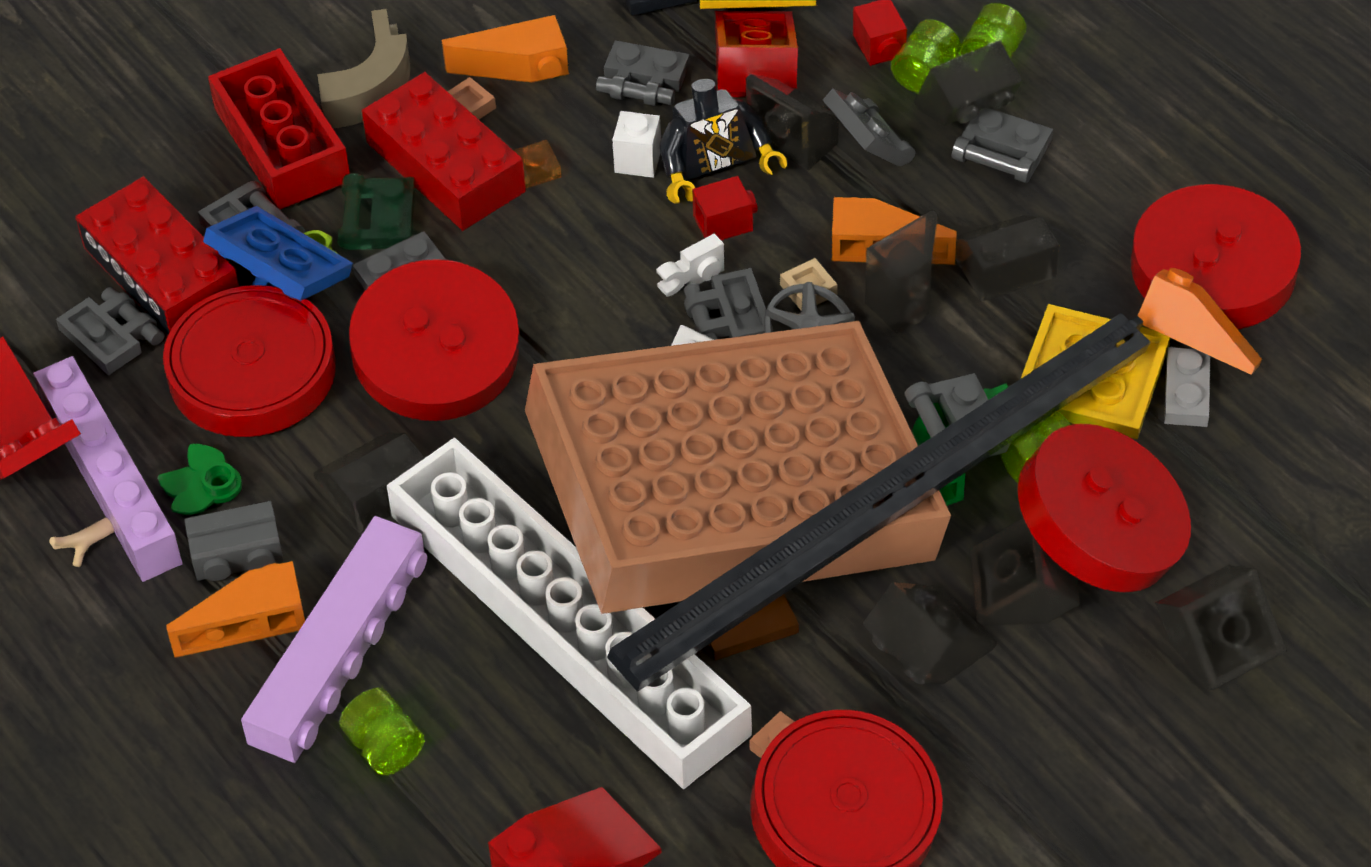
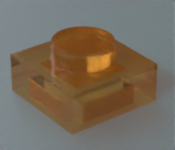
M547 140L514 149L523 159L526 188L561 178V166Z

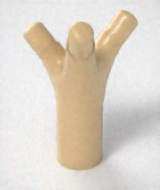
M104 518L74 534L64 537H51L49 543L53 549L75 548L73 566L81 567L84 554L88 548L95 542L114 533V528L110 520Z

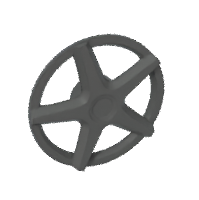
M812 282L789 286L774 296L765 312L764 330L765 333L772 332V319L794 330L854 322L855 316L835 293L824 287L814 285ZM802 293L801 313L795 314L776 308L784 298L792 294ZM815 294L832 302L841 313L821 316L817 311Z

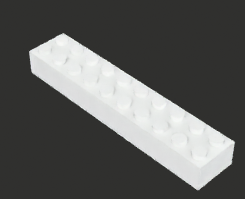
M455 437L386 485L392 517L401 526L420 532L422 534L423 546L682 789L688 787L752 736L751 705L695 654L637 692L609 661L607 656L610 648L655 618L643 607L601 614L577 548ZM650 653L642 659H640L639 661H637L636 665L638 666L648 658L652 657Z

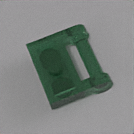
M356 173L344 176L342 180V193L345 195L343 226L338 229L337 242L339 246L349 250L387 249L412 237L415 202L414 177L364 178ZM361 198H372L370 229L359 228Z

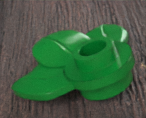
M203 444L189 445L187 452L189 467L160 474L157 478L164 492L175 498L171 506L172 512L183 515L203 512L213 503L231 501L242 489V479L239 472L226 463L224 454L216 448Z

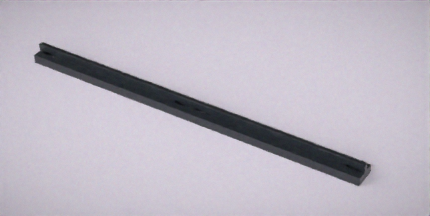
M1120 313L610 648L607 658L637 692L1145 353L1151 342L1139 331L1144 321L1138 316L1129 321ZM1121 340L1125 341L1123 344L1116 347V344L1118 342H1120ZM913 478L917 480L908 487H905V484ZM883 499L885 501L876 508H873V505ZM650 653L652 657L648 658L638 666L636 665L637 661H639L640 659H642Z

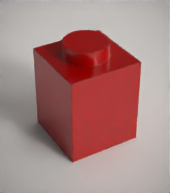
M878 0L853 7V36L870 66L906 56L907 27L891 0Z
M738 176L692 189L693 217L704 238L715 234L720 240L753 231V214L757 213L758 210L756 199L751 189L745 190Z

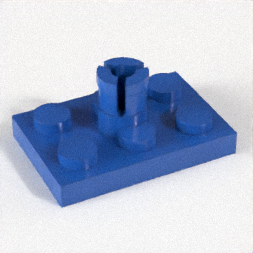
M258 206L206 228L203 240L205 244L217 250L222 257L231 259L250 270L251 274L256 276L252 285L278 287L285 295L300 301L348 278L353 265L349 260Z

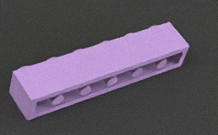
M73 356L34 372L42 403L52 419L57 418L60 424L73 419L81 434L66 442L65 445L104 515L113 525L114 532L141 581L144 582L182 565L175 533Z
M377 516L373 517L243 715L241 722L248 745L292 763H296L304 749L308 750L313 745L320 723L326 714H331L336 709L343 687L349 679H354L359 673L364 654L371 644L375 645L380 640L387 618L392 611H397L401 607L406 595V589L414 577L418 578L422 574L426 566L427 554L424 553L422 534L420 532Z

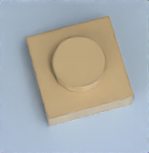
M816 258L780 274V286L783 289L792 285L812 282L814 285L824 287L837 295V283ZM802 293L790 295L789 297L802 311ZM815 294L817 305L827 300Z

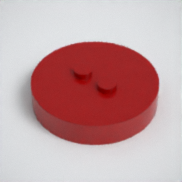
M1218 184L1195 185L1181 188L1162 196L1142 214L1134 233L1131 271L1134 282L1144 299L1154 276L1161 270L1169 271L1170 268H1176L1187 272L1193 276L1192 282L1205 289L1237 329H1242L1265 321L1276 314L1287 303L1296 285L1301 258V245L1297 231L1290 219L1276 205L1264 197L1234 186Z
M433 259L415 261L394 268L376 279L365 290L354 308L350 321L349 335L352 362L361 385L379 404L392 412L408 418L425 421H443L476 412L493 401L504 390L516 369L519 356V327L513 303L504 289L494 279L467 264Z
M240 286L223 290L204 298L189 308L177 320L168 334L163 351V364L170 393L182 414L205 430L233 437H253L271 434L301 421L312 413L324 400L333 384L336 371V358L331 331L323 314L309 300L304 299L300 301L285 295L280 288L273 286Z
M1074 424L1062 427L1051 433L1021 469L1018 480V499L1022 515L1031 534L1053 561L1081 581L1114 592L1140 591L1158 582L1179 561L1188 547L1191 536V519L1186 500L1177 482L1166 467L1150 451L1120 432L1092 424Z
M829 710L814 713L793 722L771 741L762 755L757 768L751 792L750 808L757 839L767 856L777 867H919L931 848L940 824L943 797L939 776L934 764L923 747L905 730L884 718L870 713L854 710Z

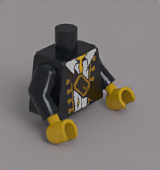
M711 79L695 81L691 86L693 99L677 103L674 106L673 119L668 123L659 145L666 177L672 180L667 189V197L674 204L680 203L678 197L680 186L685 190L687 201H693L692 189L695 186L689 181H684V178L686 180L693 179L757 158V150H760L762 154L759 164L763 172L773 175L767 164L771 156L777 157L782 168L785 169L787 166L786 157L782 153L772 150L770 144L773 141L761 117L742 99L734 100L727 90L721 89L716 91V84Z

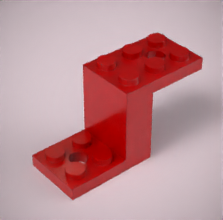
M3 336L0 338V480L81 434L73 419L60 424L57 418L52 419Z

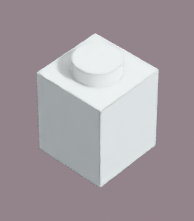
M621 111L612 139L615 173L654 178L661 153L659 148L661 141L660 116Z

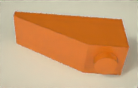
M555 15L441 40L447 73L531 83L569 74L567 47Z
M834 197L832 261L955 265L957 231L875 198Z
M1170 268L1169 271L1163 269L1156 274L1137 315L1144 321L1142 325L1252 375L1260 366L1262 358L1205 289L1192 282L1193 276L1176 268Z
M293 561L281 564H268L262 568L249 570L167 624V632L174 657L299 631L305 623V617Z

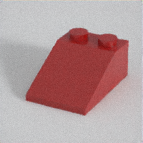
M715 10L717 91L721 89L727 90L732 97H745L748 93H764L768 97L781 98L787 96V93H796L798 45L792 11Z
M603 787L527 814L488 842L492 867H643L662 853L661 847Z

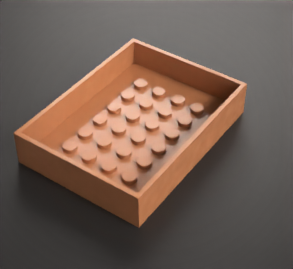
M859 321L533 364L525 406V413L601 614L685 600L918 447ZM913 478L905 484V487H908L917 480ZM938 490L804 581L935 561L951 517L940 491ZM883 499L873 505V508H876L885 501Z

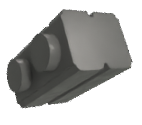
M271 501L184 519L197 581L204 579L220 581L226 579L232 573L258 569L273 563H284Z

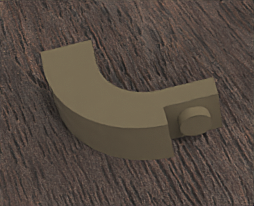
M387 9L371 11L376 43L372 54L363 63L343 71L317 74L323 114L333 129L363 122L362 109L404 85L409 80L411 65L407 34L398 35L397 23L389 24Z

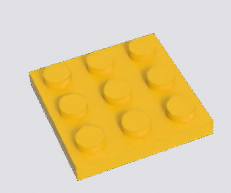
M1048 304L1021 378L1111 319ZM1141 327L1139 331L1151 342L1145 353L1049 417L1074 424H1092L1120 432L1129 438L1138 440L1167 354V348L1170 345V337L1155 330ZM1121 340L1116 344V347L1120 346L1125 341Z

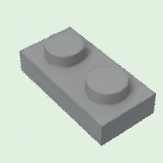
M1168 347L1166 355L1164 424L1207 427L1210 397V356L1196 349Z

